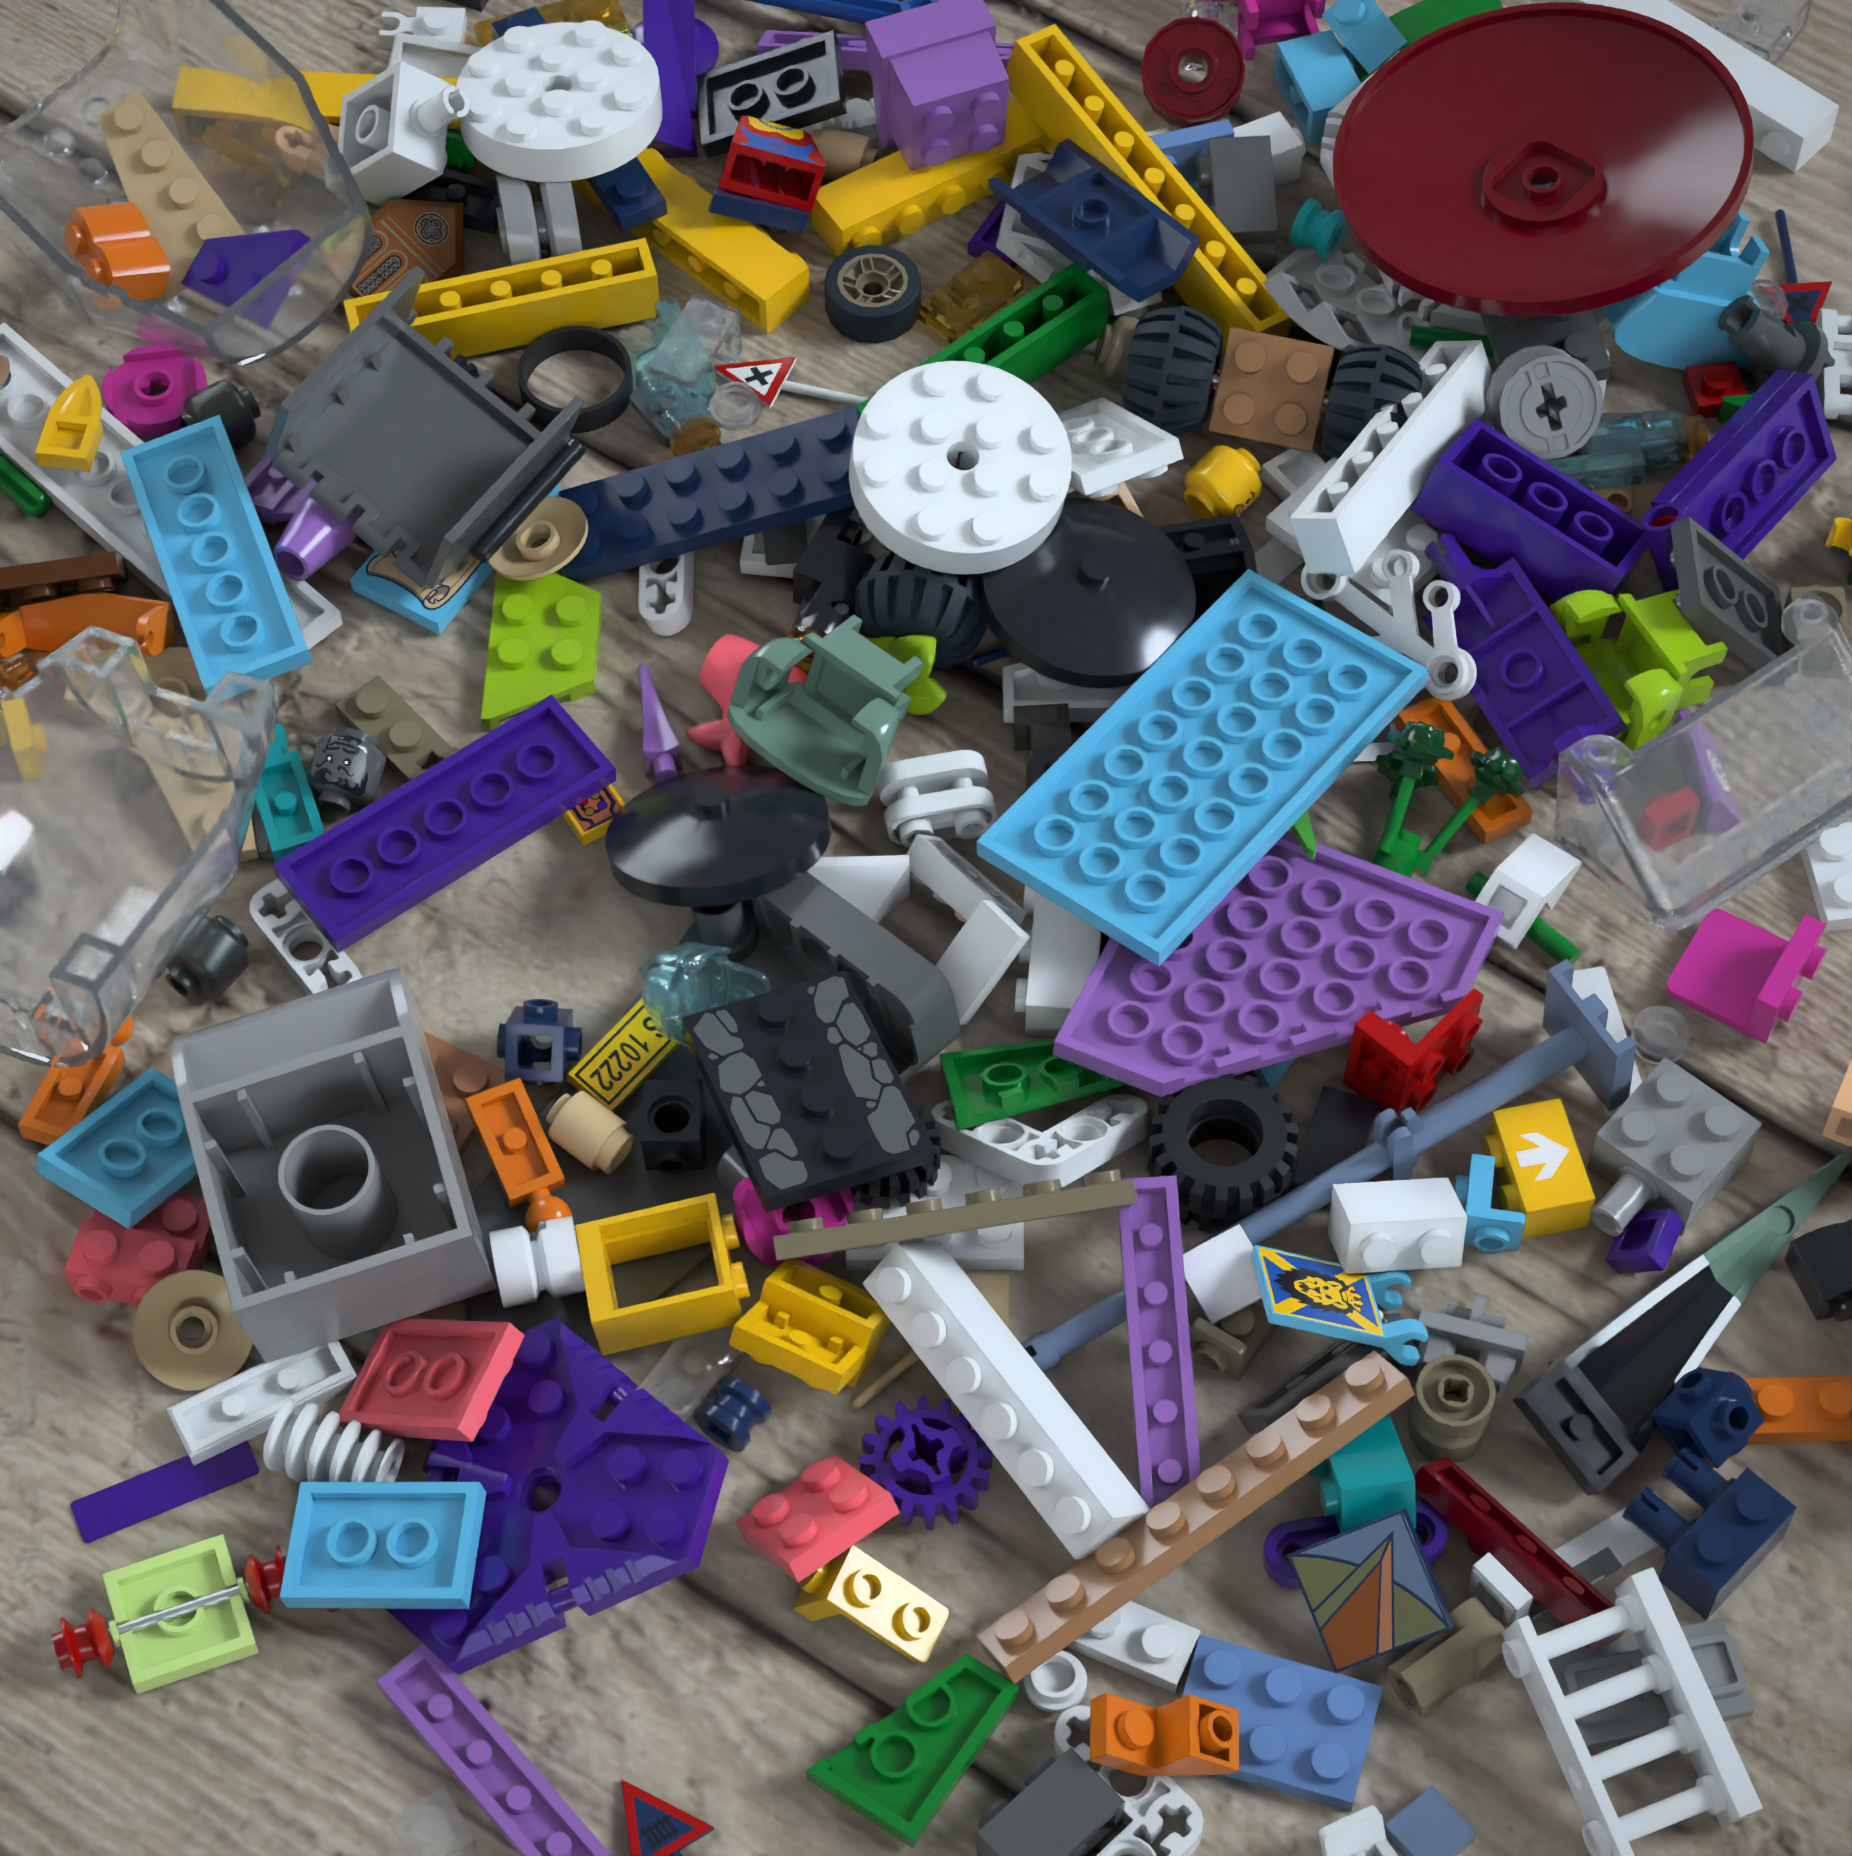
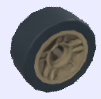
M877 245L853 248L837 257L826 272L824 285L825 310L831 325L848 338L867 343H881L894 340L908 332L920 316L921 277L916 264L898 250L888 246Z

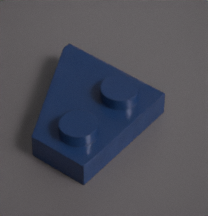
M718 188L714 190L708 208L710 213L758 223L763 229L779 234L786 233L787 230L803 233L808 218L807 211L727 190L723 191Z

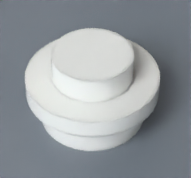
M1065 1651L1058 1652L1024 1677V1689L1028 1699L1037 1708L1049 1713H1062L1071 1707L1077 1706L1083 1699L1087 1688V1674L1084 1666L1075 1656Z

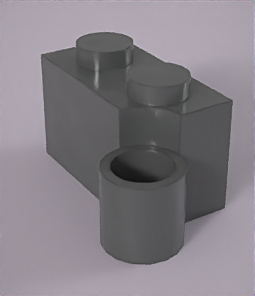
M1270 135L1209 138L1206 156L1199 157L1197 161L1198 186L1208 190L1209 205L1207 206L1261 271H1271L1276 266L1275 242L1278 234V219Z

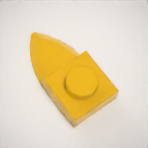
M86 374L74 381L55 400L48 413L35 450L39 466L90 472L104 432L100 420L102 412L101 394L91 375Z

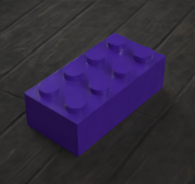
M1477 418L1437 461L1411 507V510L1422 516L1431 527L1454 534L1459 541L1469 546L1471 551L1482 559L1491 560L1500 566L1514 557L1534 588L1555 602L1566 595L1583 590H1599L1612 594L1615 597L1649 547L1640 521Z

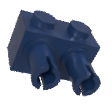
M1684 1446L1679 1450L1678 1454L1680 1457L1675 1455L1667 1464L1662 1477L1665 1480H1669L1704 1509L1702 1516L1698 1520L1692 1519L1690 1522L1687 1521L1653 1493L1650 1487L1646 1486L1639 1493L1641 1498L1639 1499L1636 1496L1628 1505L1622 1517L1634 1524L1665 1550L1663 1557L1666 1560L1659 1576L1660 1582L1705 1620H1708L1784 1538L1797 1507L1748 1467L1737 1479L1731 1478L1726 1480L1694 1454L1691 1448Z

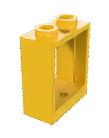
M715 1193L575 1225L591 1324L602 1356L732 1326L743 1317L739 1299L750 1297L743 1262L732 1263L730 1250L740 1248L739 1237L733 1213L721 1215ZM711 1242L719 1282L718 1286L619 1309L611 1265Z

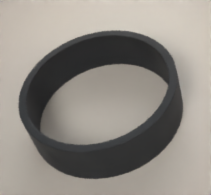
M588 326L561 327L539 336L523 352L518 364V381L523 406L526 403L532 405L536 409L532 418L542 426L547 427L564 408L546 404L531 393L527 387L531 373L544 360L562 352L586 350L600 353L612 359L620 366L625 374L619 388L609 398L596 405L582 408L570 433H585L603 428L619 418L630 403V396L633 393V377L629 354L617 338L603 330Z

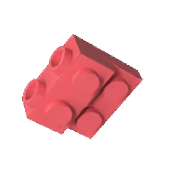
M174 1193L130 1229L95 1209L91 1220L82 1219L63 1270L72 1292L92 1303L104 1304L109 1300L132 1304L137 1308L147 1291L166 1276L184 1270H202L213 1239V1232L204 1198Z

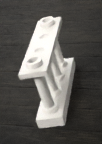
M1654 1567L1631 1575L1617 1586L1614 1591L1618 1598L1615 1600L1614 1607L1539 1636L1536 1634L1529 1615L1517 1619L1502 1632L1505 1640L1502 1643L1504 1660L1511 1674L1516 1679L1522 1678L1585 1821V1824L1582 1825V1836L1591 1856H1635L1629 1842L1705 1811L1710 1815H1716L1722 1828L1763 1809ZM1624 1630L1630 1635H1635L1644 1655L1642 1666L1571 1694L1563 1695L1548 1660ZM1650 1690H1653L1656 1694L1661 1693L1671 1715L1668 1722L1669 1726L1590 1756L1575 1720ZM1678 1750L1683 1754L1689 1755L1699 1777L1696 1779L1695 1787L1617 1817L1602 1783L1603 1780Z

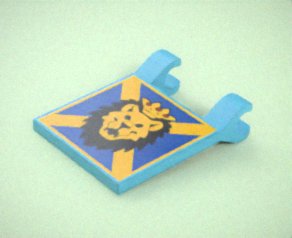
M1254 1245L1251 1257L1268 1323L1380 1347L1400 1364L1409 1366L1417 1364L1420 1358L1417 1348L1412 1345L1403 1344L1412 1339L1427 1342L1429 1335L1425 1325L1417 1319H1402L1383 1324L1377 1307V1303L1388 1310H1397L1401 1307L1403 1301L1400 1293L1395 1290L1386 1289L1394 1284L1409 1287L1411 1279L1407 1270L1345 1274L1342 1265L1339 1263Z

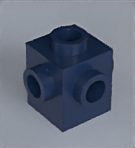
M548 999L524 1001L523 1006H516L506 1023H500L497 1055L498 1058H505V1079L507 1080L520 1078L522 1083L526 1085L549 1086L556 1082H563L572 1062H580L582 1028L573 1027V1009L558 1008V1002ZM535 1036L552 1037V1042L547 1044L541 1043Z
M1697 1367L1695 1370L1684 1374L1676 1382L1675 1390L1650 1414L1677 1457H1680L1678 1454L1679 1450L1684 1446H1688L1694 1454L1710 1467L1717 1469L1729 1457L1740 1452L1747 1445L1748 1438L1765 1421L1752 1400L1754 1395L1751 1387L1743 1378L1733 1372Z

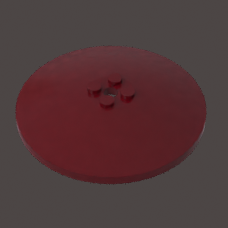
M1547 2L1517 5L1470 16L1421 37L1394 55L1365 82L1349 105L1336 135L1333 151L1334 190L1339 213L1345 228L1356 246L1370 262L1405 288L1430 300L1482 314L1513 317L1565 315L1593 310L1644 293L1689 267L1715 244L1737 215L1748 191L1754 158L1753 125L1747 101L1737 81L1726 66L1710 50L1673 26L1639 13L1597 4ZM1549 182L1555 184L1546 189L1532 187L1533 185H1544Z

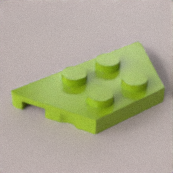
M496 573L481 713L483 732H491L500 726L499 720L523 712L551 694L560 703L563 701L572 702L595 693L603 609L600 592L556 573L526 581L507 579Z

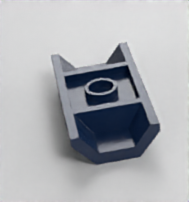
M1069 139L1059 143L1044 172L1017 187L1012 188L997 177L988 181L989 190L1021 214V222L1084 272L1092 269L1117 290L1138 303L1178 282L1199 246L1198 236Z

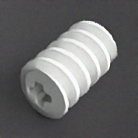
M291 1398L282 1405L268 1430L263 1449L265 1467L275 1473L286 1469L287 1476L297 1482L308 1479V1482H395L405 1448L404 1440L396 1438L386 1451H382L383 1433L378 1429L371 1431L364 1443L360 1442L362 1425L356 1420L351 1421L342 1434L338 1433L340 1416L334 1411L328 1413L320 1425L316 1424L318 1406L312 1402L306 1404L297 1416L294 1414L295 1402Z

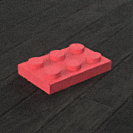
M404 1318L383 1325L339 1412V1425L345 1429L351 1421L356 1420L362 1425V1435H369L371 1431L378 1429L382 1431L383 1436L473 1442L478 1430L487 1418V1412L504 1377L512 1367L513 1359L525 1335L510 1322Z

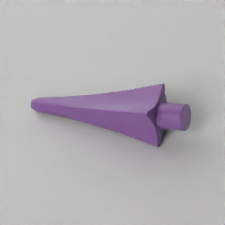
M641 664L637 669L642 699L645 775L649 776L655 773L656 781L661 783L678 776L677 770L684 769L678 756L681 745L659 701L650 669L647 665Z

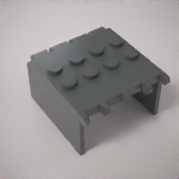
M416 266L280 404L265 454L274 459L271 466L299 489H303L312 479L315 480L317 484L310 492L309 497L342 524L354 513L358 515L359 519L352 526V532L384 558L397 547L401 550V553L396 557L393 565L421 588L428 585L433 589L439 582L442 584L471 553V547L571 438L569 434L585 402L576 395L542 433L531 425L528 421L536 412L532 405L526 403L518 413L487 389L496 377L489 370H485L475 379L447 356L455 344L451 339L445 336L435 346L410 326L418 315V312L412 307L425 271Z

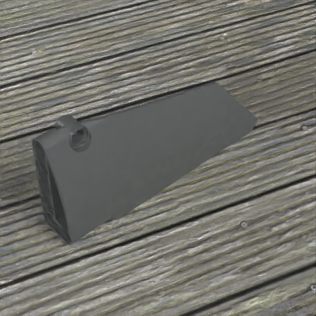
M808 872L789 884L756 898L718 906L691 907L695 920L660 969L608 1030L609 1032L644 995L682 1026V1017L714 1008V1001L718 992L727 984L740 983L752 987L760 995L846 970L902 1083L961 1035L953 991L940 970ZM686 1040L679 1045L647 1080L702 1079L707 1106L704 1169L687 1170L680 1174H666L658 1170H646L641 1146L644 1083L615 1112L617 1116L628 1123V1131L636 1136V1141L623 1163L611 1174H606L600 1168L594 1171L548 1137L551 1124L546 1121V1118L553 1105L564 1094L568 1093L574 1096L579 1092L568 1081L537 1116L565 1178V1187L550 1192V1194L567 1203L572 1212L574 1226L710 1193L716 1194L721 1215L733 1213V1216H735L736 1207L732 1199L733 1191L740 1181L748 1177V1173ZM673 1126L663 1132L677 1133L683 1130L684 1127ZM492 1169L471 1194V1198L498 1289L466 1299L467 1321L510 1322L523 1333L556 1318L599 1352L600 1347L591 1324L586 1292L554 1298L547 1290L540 1292L537 1302L508 1308L503 1307L494 1267L489 1232L521 1225L527 1230L525 1215L529 1203L527 1201L510 1208ZM711 1242L611 1265L619 1309L666 1297L713 1258Z

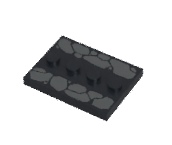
M846 970L682 1017V1034L766 1213L934 1161L935 1147Z

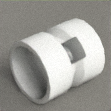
M572 1215L541 1221L535 1233H529L522 1225L489 1232L494 1267L504 1308L537 1302L540 1292L547 1290L554 1298L586 1292Z

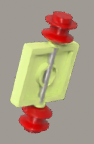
M221 1534L104 1573L102 1576L115 1620L109 1621L110 1628H108L104 1616L92 1608L87 1609L85 1623L74 1627L64 1617H61L62 1631L51 1634L62 1670L73 1667L78 1678L82 1677L84 1663L95 1659L108 1669L115 1654L112 1642L114 1640L116 1647L122 1646L132 1684L136 1693L140 1694L258 1654L259 1650L245 1604L250 1603L248 1594H251L254 1605L266 1614H271L273 1599L280 1597L287 1555L283 1556L280 1545H276L274 1560L261 1563L253 1554H249L244 1567L247 1582H244L243 1577L237 1578L226 1540L224 1535Z

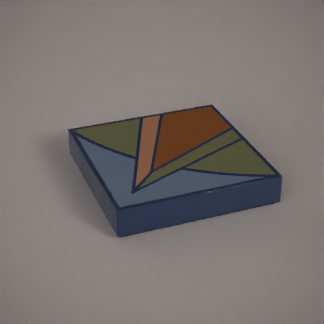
M1406 1507L1287 1555L1335 1673L1455 1627Z

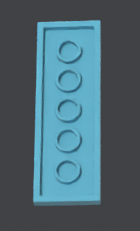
M220 415L120 452L209 701L211 702L312 663V657Z

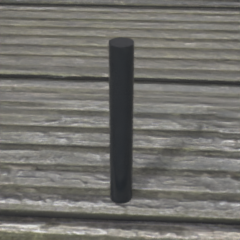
M570 438L471 547L470 551L477 560L487 563L583 457L586 450L579 441Z

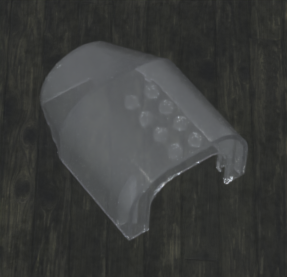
M117 0L118 13L115 25L98 53L25 114L12 123L0 128V233L92 324L98 327L231 365H249L272 358L301 341L318 327L339 305L354 284L366 261L372 241V219L367 203L343 154L340 153L333 139L330 128L313 98L304 75L224 0ZM137 89L140 90L246 234L297 229L311 239L228 309L192 292L188 288L168 301L165 295L162 298L135 300L128 296L126 289L112 283L108 287L88 278L84 267L79 263L76 256L71 255L67 250L64 233L66 225L71 222L73 208L129 202L96 115Z

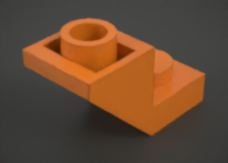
M1104 1693L1090 1700V1761L1138 1776L1233 1774L1239 1771V1710L1191 1694L1154 1708L1110 1693Z

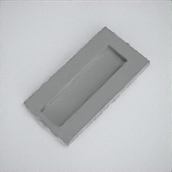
M1723 1618L1681 1626L1723 1721L1752 1716L1754 1709L1746 1688L1747 1678L1735 1642L1728 1635ZM1632 1636L1615 1640L1612 1644L1597 1652H1594L1590 1647H1581L1548 1661L1565 1696L1642 1666L1644 1655L1636 1637ZM1650 1690L1579 1718L1575 1722L1587 1749L1590 1750L1628 1742L1669 1726L1668 1722L1671 1715L1661 1693L1656 1694L1653 1690Z

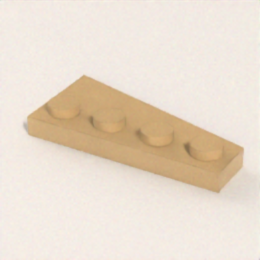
M137 89L96 115L128 201L134 203L139 208L147 223L150 236L157 240L166 255L170 274L164 295L168 301L187 289L181 282L206 239L245 235L246 233L140 90Z

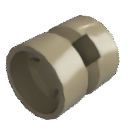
M1459 1354L1440 1356L1430 1361L1419 1373L1407 1422L1409 1437L1417 1450L1429 1459L1438 1460L1447 1456L1453 1462H1461L1472 1457L1483 1445L1496 1397L1495 1384L1487 1369L1476 1360Z

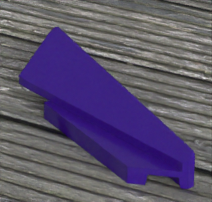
M643 0L644 48L651 54L658 68L663 109L660 128L647 148L657 150L663 158L698 157L692 119H697L695 1Z

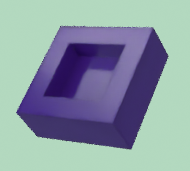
M1671 1208L1638 1211L1625 1226L1624 1231L1619 1236L1614 1237L1605 1261L1617 1274L1664 1271L1684 1222Z

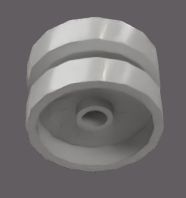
M495 174L499 200L496 215L503 255H508L509 266L541 260L540 250L548 249L549 258L582 251L571 181L537 182L540 200L532 202L528 180L504 174Z

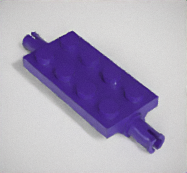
M1446 533L1438 537L1448 552L1446 556L1442 554L1434 540L1430 542L1424 551L1425 556L1432 562L1442 579L1454 584L1460 592L1459 606L1453 611L1457 645L1472 656L1477 670L1476 680L1470 693L1509 753L1519 763V767L1523 769V774L1534 789L1567 768L1587 802H1596L1603 798L1592 781L1595 778L1598 779L1609 795L1617 787L1618 782L1615 776L1611 775L1595 749L1626 730L1627 726L1515 558L1512 557L1496 569L1482 570L1479 566L1472 565L1454 534ZM1445 588V596L1438 607H1442L1447 603L1448 592ZM1430 611L1422 616V619L1433 634L1432 613ZM1452 664V665L1454 666V668L1456 669L1457 673H1458V669H1457L1456 665H1455V664Z

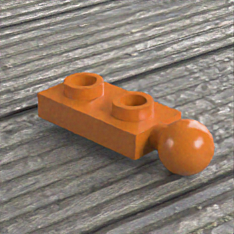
M114 1002L103 1003L97 1006L89 1015L87 1029L90 1039L69 1034L18 1123L23 1138L51 1145L102 1105L126 1062L123 1050L118 1047L129 1040L134 1029L133 1018L127 1008Z
M514 1079L465 1098V1107L509 1207L512 1208L527 1201L529 1203L525 1215V1224L528 1232L535 1233L541 1221L571 1216L572 1212L567 1203L550 1194V1192L565 1187V1178L521 1079Z

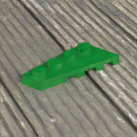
M1056 1038L940 1053L941 1074L957 1131L1128 1084L1053 1055Z

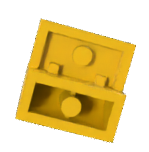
M797 1258L785 1260L765 1280L760 1300L734 1325L729 1345L747 1353L758 1363L773 1365L802 1379L805 1384L812 1388L826 1390L837 1395L845 1385L855 1388L860 1383L883 1342L891 1320L868 1291Z

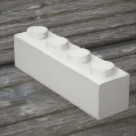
M922 834L916 835L906 854L909 855L911 877L916 882L928 886L933 891L932 895L935 899L955 910L954 915L959 920L966 923L981 900H992L1016 924L1021 925L1027 912L942 838Z

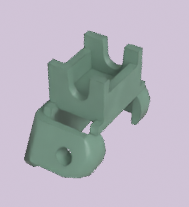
M852 615L823 638L814 632L805 635L802 643L794 637L776 638L764 643L753 651L741 664L726 717L732 729L749 747L782 772L820 795L839 803L857 807L869 803L887 761L899 723L905 718L911 700L910 696L904 692L901 693V691L919 676L923 661L914 656L905 664L901 663L860 635L859 630L863 620L856 615ZM814 651L815 654L805 685L800 681L789 684L788 679L792 666Z

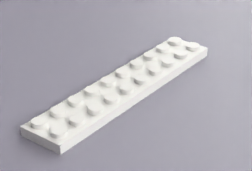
M5 322L0 325V355L6 356L9 359L10 370L6 382L0 386V453L49 495L54 505L105 550L116 552L124 557L127 569L163 601L171 602L172 609L176 611L120 452L144 442L102 407L100 420L104 432L90 472L39 466L35 450L48 413L55 400L73 381ZM279 570L307 647L311 649L343 624L341 613L306 581L291 579ZM265 680V681L260 682V683H258V684H259L260 686H262V685H263L264 683H266L268 680Z

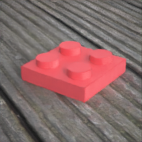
M834 1454L828 1459L817 1461L808 1466L799 1479L780 1492L770 1494L757 1501L752 1510L737 1520L735 1524L747 1544L799 1583L900 1512L890 1492Z

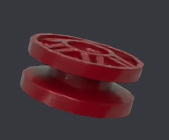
M1198 16L1175 19L1160 28L1146 45L1141 64L1144 96L1154 113L1170 125L1189 128L1220 121L1228 116L1241 96L1245 80L1243 50L1233 33L1217 21ZM1188 63H1197L1205 68L1207 75L1198 83H1188L1181 78L1179 71Z

